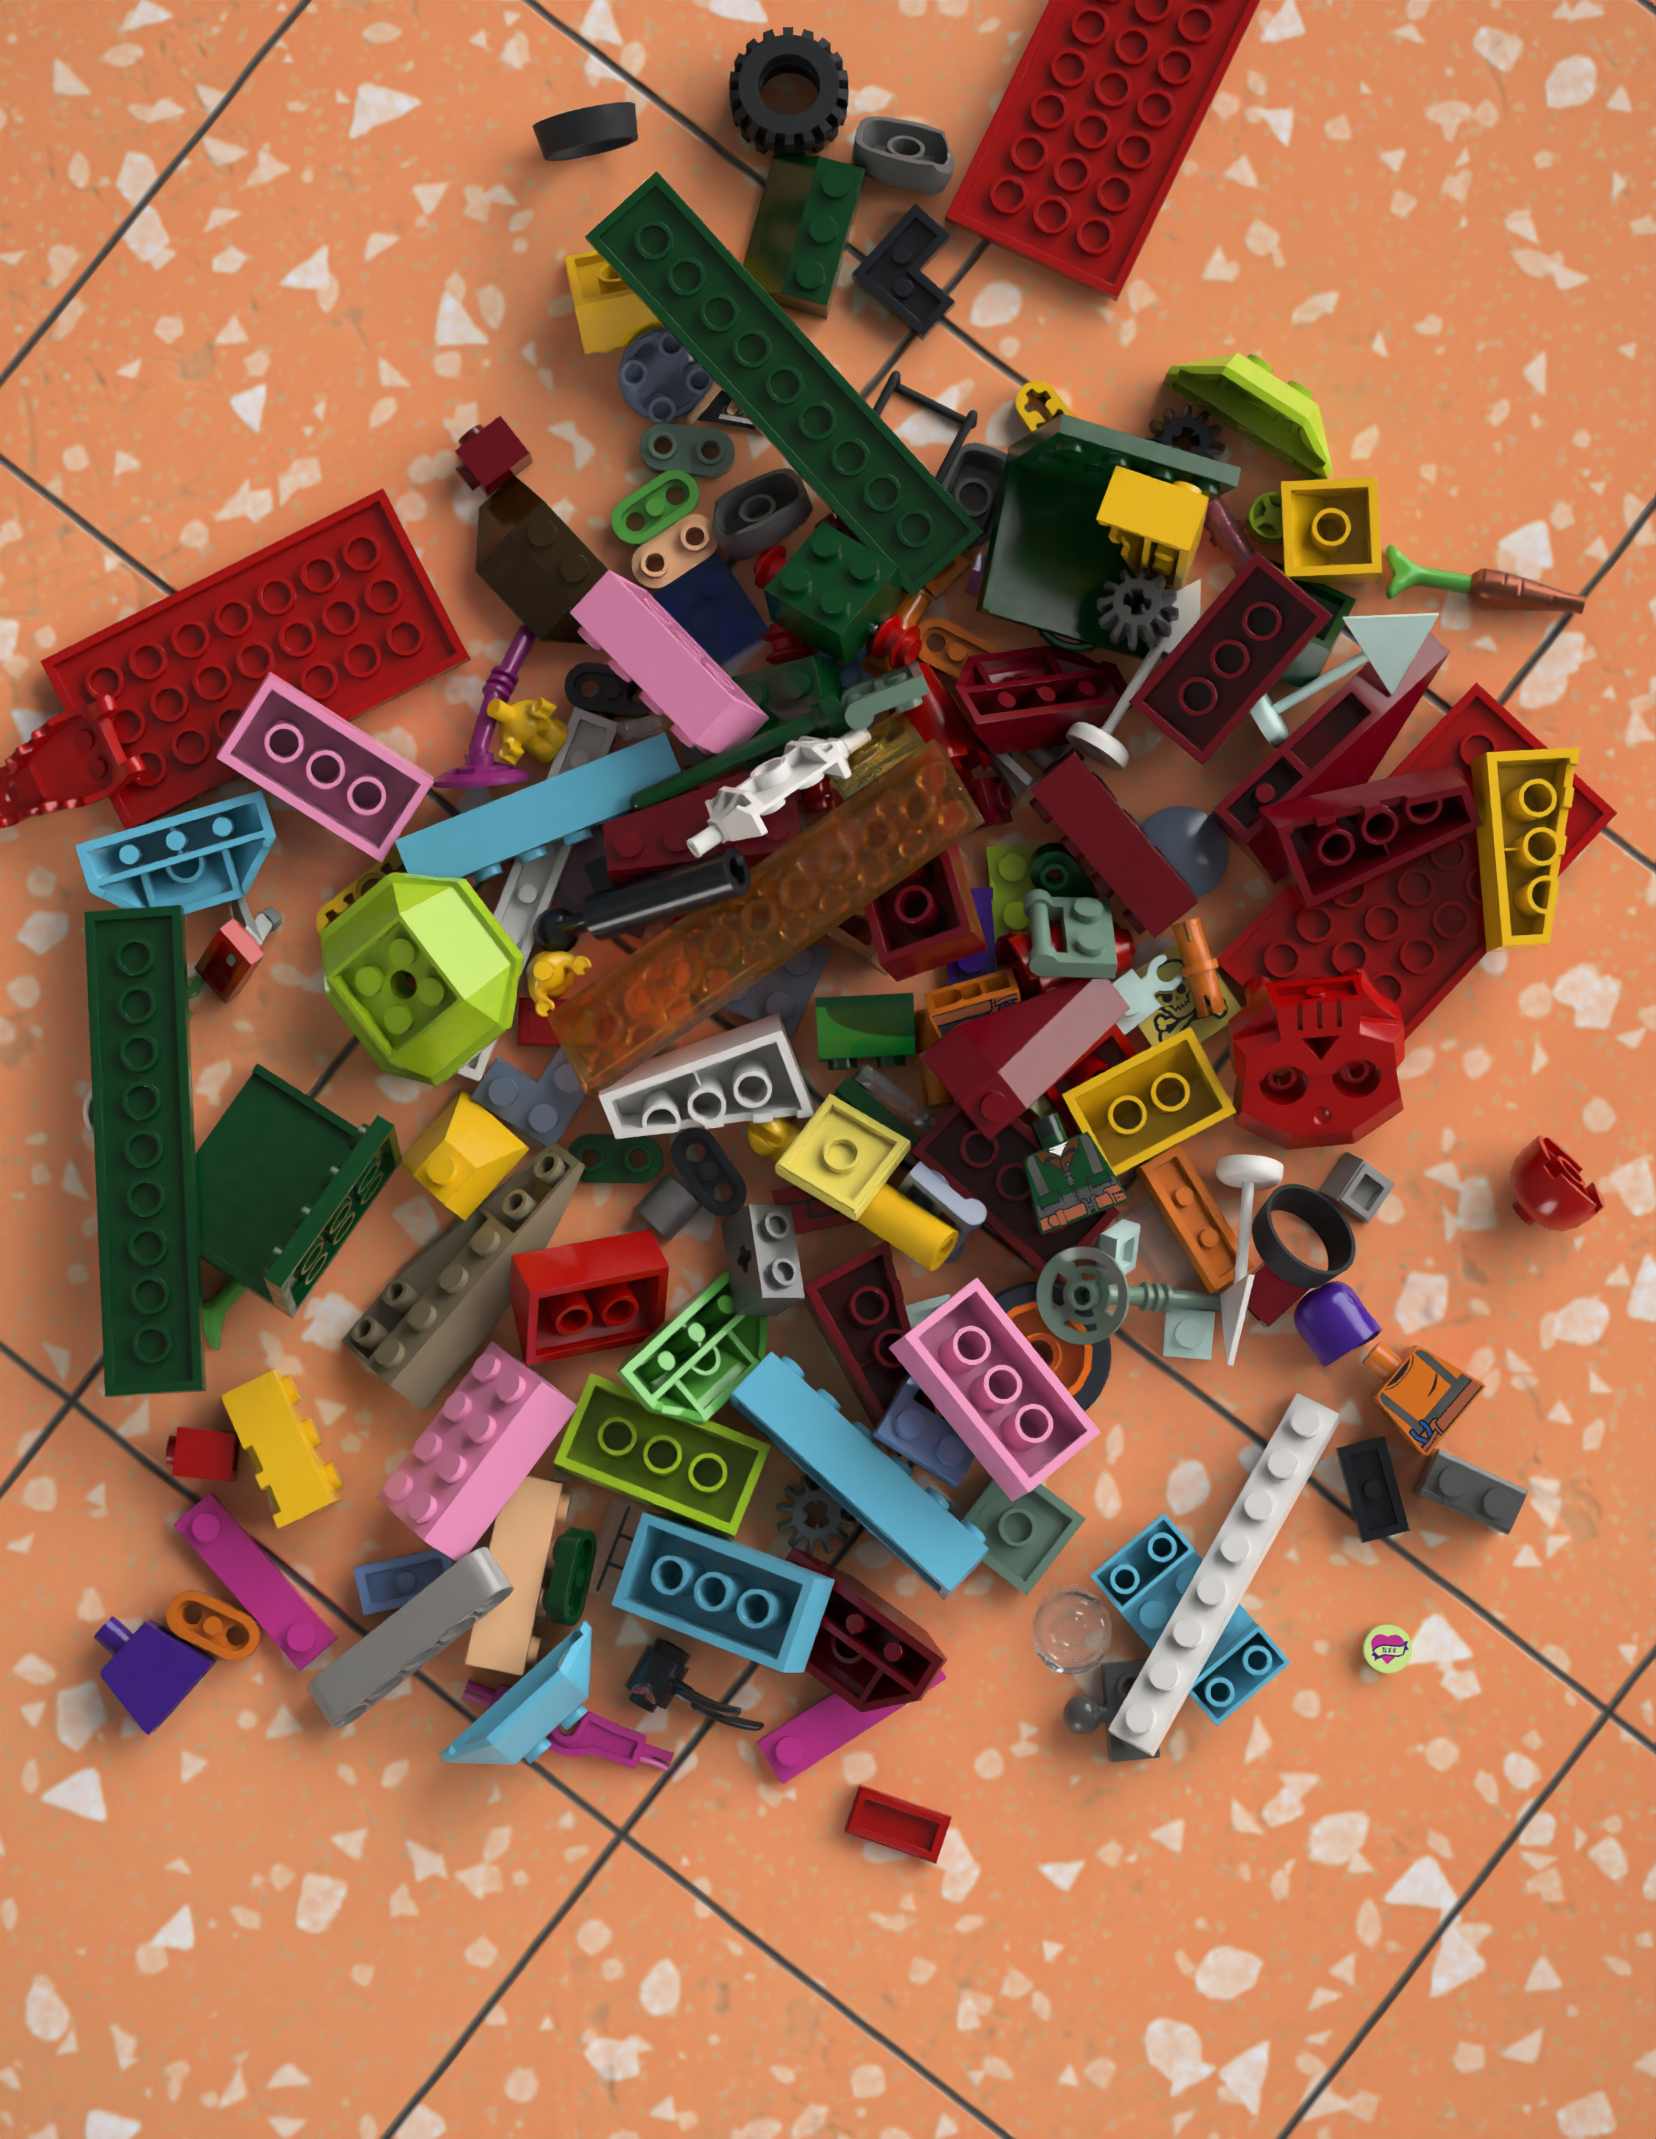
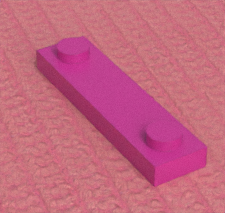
M213 1492L207 1494L173 1524L299 1671L304 1669L339 1638Z
M942 1670L929 1689L946 1679ZM832 1692L758 1740L757 1744L784 1784L906 1704L860 1712L836 1693Z

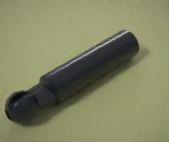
M729 848L590 894L585 897L582 911L573 914L564 908L547 909L538 915L533 925L534 938L537 945L544 951L568 952L576 946L580 934L590 932L594 938L600 941L617 937L747 894L751 888L750 870L743 855L737 849Z

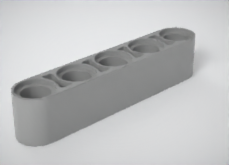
M487 1547L474 1550L456 1562L314 1677L306 1689L330 1727L334 1730L344 1727L359 1718L510 1596L514 1587Z

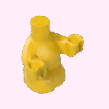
M542 697L536 700H522L511 705L498 698L493 699L487 706V714L499 721V736L502 744L498 752L499 758L515 766L524 753L523 749H525L533 758L541 763L551 761L564 745L568 735L566 724L551 716L557 708L556 705Z
M543 951L536 954L530 960L526 967L528 992L536 1003L535 1010L539 1016L548 1017V1012L555 1009V1003L549 998H560L563 996L567 989L574 984L577 974L584 975L586 973L585 969H590L592 965L587 957H576L565 951Z

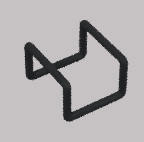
M894 371L890 375L873 408L879 417L894 390L962 425L935 476L936 480L942 485L970 429L976 427L978 413L975 410H970L967 416H964L902 385L901 374L898 371Z

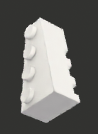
M779 1013L598 1078L599 1098L615 1139L679 1132V1129L705 1126V1129L724 1127L726 1123L752 1120L754 1123L771 1122L773 1118L797 1115L798 1119L814 1115L811 1095Z

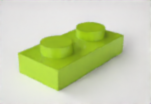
M1034 843L986 847L989 887H993L991 902L995 944L997 938L1009 932L1030 930V920L1024 914L1023 897L1027 892L1036 889L1031 881L1029 860L1035 851Z

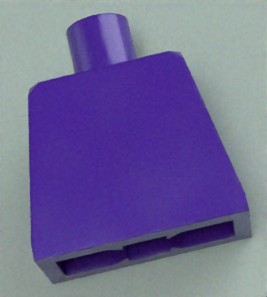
M112 1616L94 1636V1639L114 1656L99 1673L101 1678L148 1735L159 1728L217 1662L207 1653L153 1620L144 1622L133 1634L117 1618Z

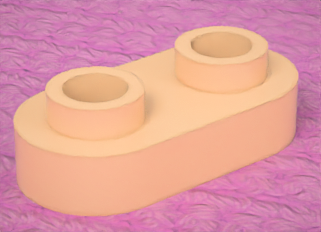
M688 515L649 542L642 544L635 551L631 562L633 576L637 583L650 591H662L711 560L719 548L712 533L713 522L702 515ZM693 530L700 531L704 535L703 542L697 546H692L686 541L687 534ZM660 557L664 561L663 569L659 572L649 571L646 563L650 558Z

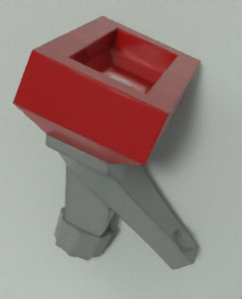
M245 897L230 901L234 919L219 928L194 967L196 972L225 1004L241 992L264 958L265 953L261 945L267 934L282 924V917L273 907L259 912L254 920Z

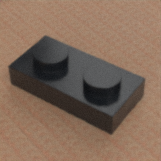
M1379 1436L1335 1448L1360 1542L1364 1543L1410 1531L1385 1437Z

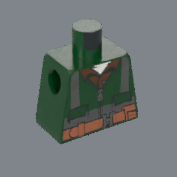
M1057 1113L1030 1123L1040 1151L1023 1157L1022 1163L1036 1227L1040 1236L1129 1200L1122 1185L1088 1132L1068 1139Z

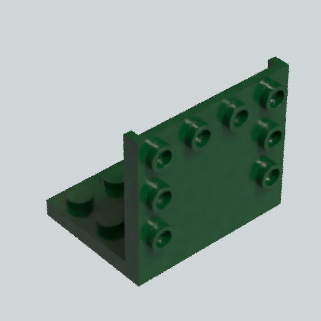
M1061 414L1008 448L976 612L1144 660L1150 651L1144 640H1138L1137 649L1131 651L1128 649V637L1114 644L1110 641L1112 629L1105 630L1099 626V618L1104 613L1097 609V599L1108 596L1104 591V584L1107 581H1112L1121 585L1119 573L1123 569L1129 572L1131 579L1138 578L1121 555L1123 543L1121 541L1120 544L1113 543L1108 537L1112 527L1100 525L1096 520L1115 466L1117 465L1170 484H1174L1175 481L1190 483L1198 487L1202 491V495L1209 497L1208 502L1238 487L1241 468L1069 415ZM1135 603L1131 614L1134 615L1142 611V608L1145 609V604Z
M257 1063L252 1070L253 1074L196 1153L200 1259L290 1318H293L402 1162L395 1127L392 1123L377 1115L370 1126L363 1123L357 1128Z

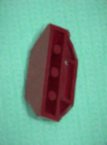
M1047 645L969 656L952 693L972 730L995 755L1071 744L1065 735L1076 722H1085L1097 728L1104 726L1128 684L1114 663L1102 660L1099 664L1082 654Z
M792 1548L785 1559L786 1561L835 1579L805 1671L860 1712L921 1701L947 1661V1658L928 1632L850 1574L798 1548Z

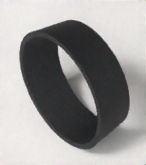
M632 102L609 103L581 108L546 118L532 126L544 159L547 161H561L592 156L627 146L638 140L635 103Z
M1287 1184L1278 1187L1261 1207L1252 1223V1237L1260 1257L1272 1272L1294 1286L1308 1289L1320 1287L1346 1271L1354 1261L1356 1245L1348 1221L1327 1197L1312 1188L1299 1184ZM1281 1210L1292 1213L1304 1220L1315 1230L1327 1251V1271L1319 1270L1303 1263L1284 1246L1274 1229L1271 1211Z

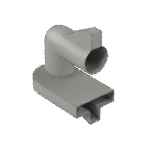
M983 743L991 759L989 766L1004 780L1014 798L1017 799L1034 780L1013 760L1021 751L995 755ZM1059 745L1023 752L1041 770L1045 771L1066 747Z

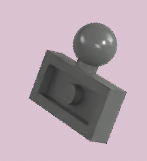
M1147 1659L1100 1663L1104 1703H1098L1090 1696L1079 1695L1070 1699L1064 1707V1722L1074 1733L1088 1734L1097 1729L1100 1723L1106 1724L1108 1760L1111 1762L1160 1758L1159 1748L1155 1755L1151 1756L1114 1736L1108 1730Z

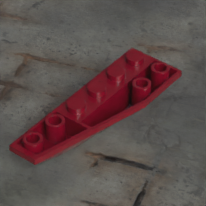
M1429 631L1393 695L1390 694L1371 662H1368L1213 808L1208 816L1219 825L1228 837L1275 885L1284 876V872L1258 807L1367 783L1450 652Z

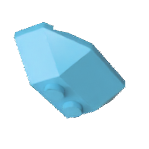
M259 790L75 845L90 893L122 909L181 905L184 908V914H188L247 896L277 836L263 790Z
M584 1620L439 1754L445 1762L516 1765L522 1758H525L529 1764L535 1761L552 1745L546 1738L548 1734L559 1724L567 1731L588 1712L582 1703L590 1697L593 1627L590 1623Z

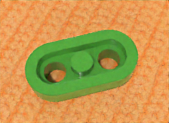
M669 470L621 500L615 506L611 516V525L617 539L627 546L640 547L686 516L691 515L699 503V491L695 480L684 471ZM677 489L684 493V500L680 504L673 505L667 501V494L671 490ZM633 516H640L645 521L644 527L639 531H632L627 527L628 520Z

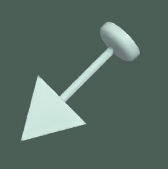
M1439 613L1343 617V620L1363 651L1276 703L1266 693L1250 713L1267 741L1276 749L1288 738L1289 732L1281 713L1368 661L1371 662L1386 688L1393 695L1438 618Z

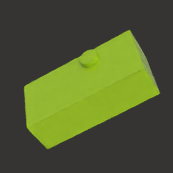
M590 1373L577 1404L578 1407L574 1411L554 1460V1469L734 1540L771 1445L710 1420H707L702 1425H697L648 1412L627 1387Z

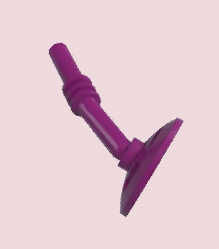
M526 625L519 627L500 666H495L492 669L491 675L482 688L484 699L469 744V753L464 755L465 764L444 772L435 778L433 787H486L517 783L530 779L529 772L519 767L494 762L493 752H488L497 720L487 714L488 704L495 698L507 703L514 691V687L519 682L517 673L536 638Z

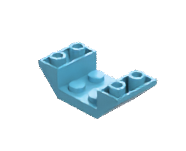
M1163 1512L1089 1576L1148 1647L1153 1650L1203 1560L1196 1553L1195 1548ZM1238 1604L1191 1688L1189 1695L1212 1722L1218 1726L1291 1662L1261 1626Z

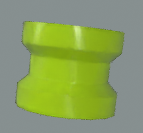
M1269 492L1262 494L1255 499L1247 513V531L1252 539L1261 545L1273 546L1283 542L1281 493Z

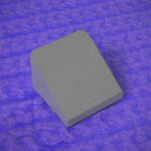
M1345 1152L1322 1184L1320 1191L1368 1224L1395 1184L1363 1159Z

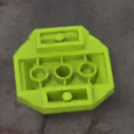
M393 872L382 878L320 932L325 996L383 1072L433 1086L441 1085L512 1027L517 998L518 977H521L524 955L466 879ZM407 972L411 973L415 978L416 991L407 982Z

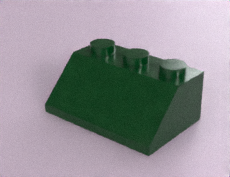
M773 156L743 267L779 306L827 319L864 188L865 168L820 156Z

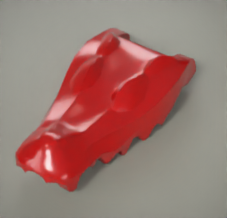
M106 695L91 704L65 711L48 719L44 725L31 733V739L28 742L18 746L15 749L16 751L4 760L6 765L0 768V829L14 826L30 817L43 816L64 809L80 808L94 804L122 790L146 769L140 756L126 758L108 717L118 711L113 696Z

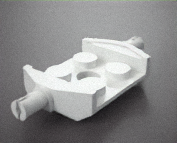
M852 729L839 739L830 737L827 740L801 736L798 741L791 740L786 744L783 756L768 760L756 767L751 772L750 778L737 787L723 786L720 788L716 797L705 801L710 815V819L707 820L709 827L687 840L688 848L692 854L700 858L720 842L725 843L726 841H738L763 836L768 831L760 816L769 815L780 809L786 803L785 797L797 789L802 790L817 784L824 778V773L841 776L843 779L850 777L851 771L847 759L854 751L871 742L872 739L867 729Z

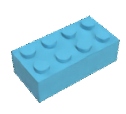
M642 1512L611 1605L779 1672L804 1673L835 1579L672 1516Z

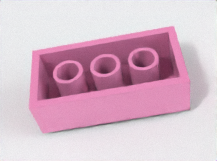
M608 570L570 611V614L582 625L577 630L578 634L594 649L599 651L602 648L612 657L608 665L618 676L628 683L633 680L643 689L639 698L659 716L664 713L674 722L670 727L671 732L687 747L692 748L695 745L708 757L713 753L720 754L750 740L769 719L758 705L655 598L642 587Z
M270 671L221 745L216 756L223 763L381 863L434 783L431 774Z
M975 1278L889 1347L1011 1502L1032 1491L1101 1433L978 1278Z
M491 1341L482 1355L477 1358L473 1367L454 1393L446 1400L444 1406L425 1432L417 1439L415 1445L396 1471L388 1478L385 1486L376 1498L424 1542L458 1562L470 1553L578 1406L529 1365L526 1366L523 1361Z

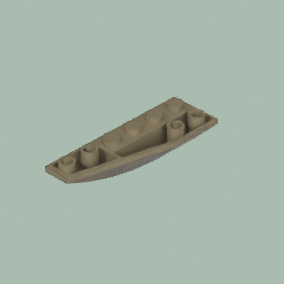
M553 1141L485 1198L466 1221L460 1219L404 1266L341 1341L390 1387L421 1411H424L484 1341L512 1303L510 1297L511 1256L546 1248L565 1213L585 1165L557 1142Z

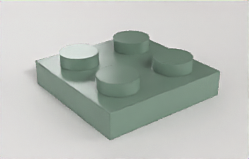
M992 1479L960 1520V1523L968 1520L983 1533L986 1538L983 1544L989 1550L982 1561L1027 1596L1086 1518L1041 1483L1028 1494L1011 1502L995 1480Z

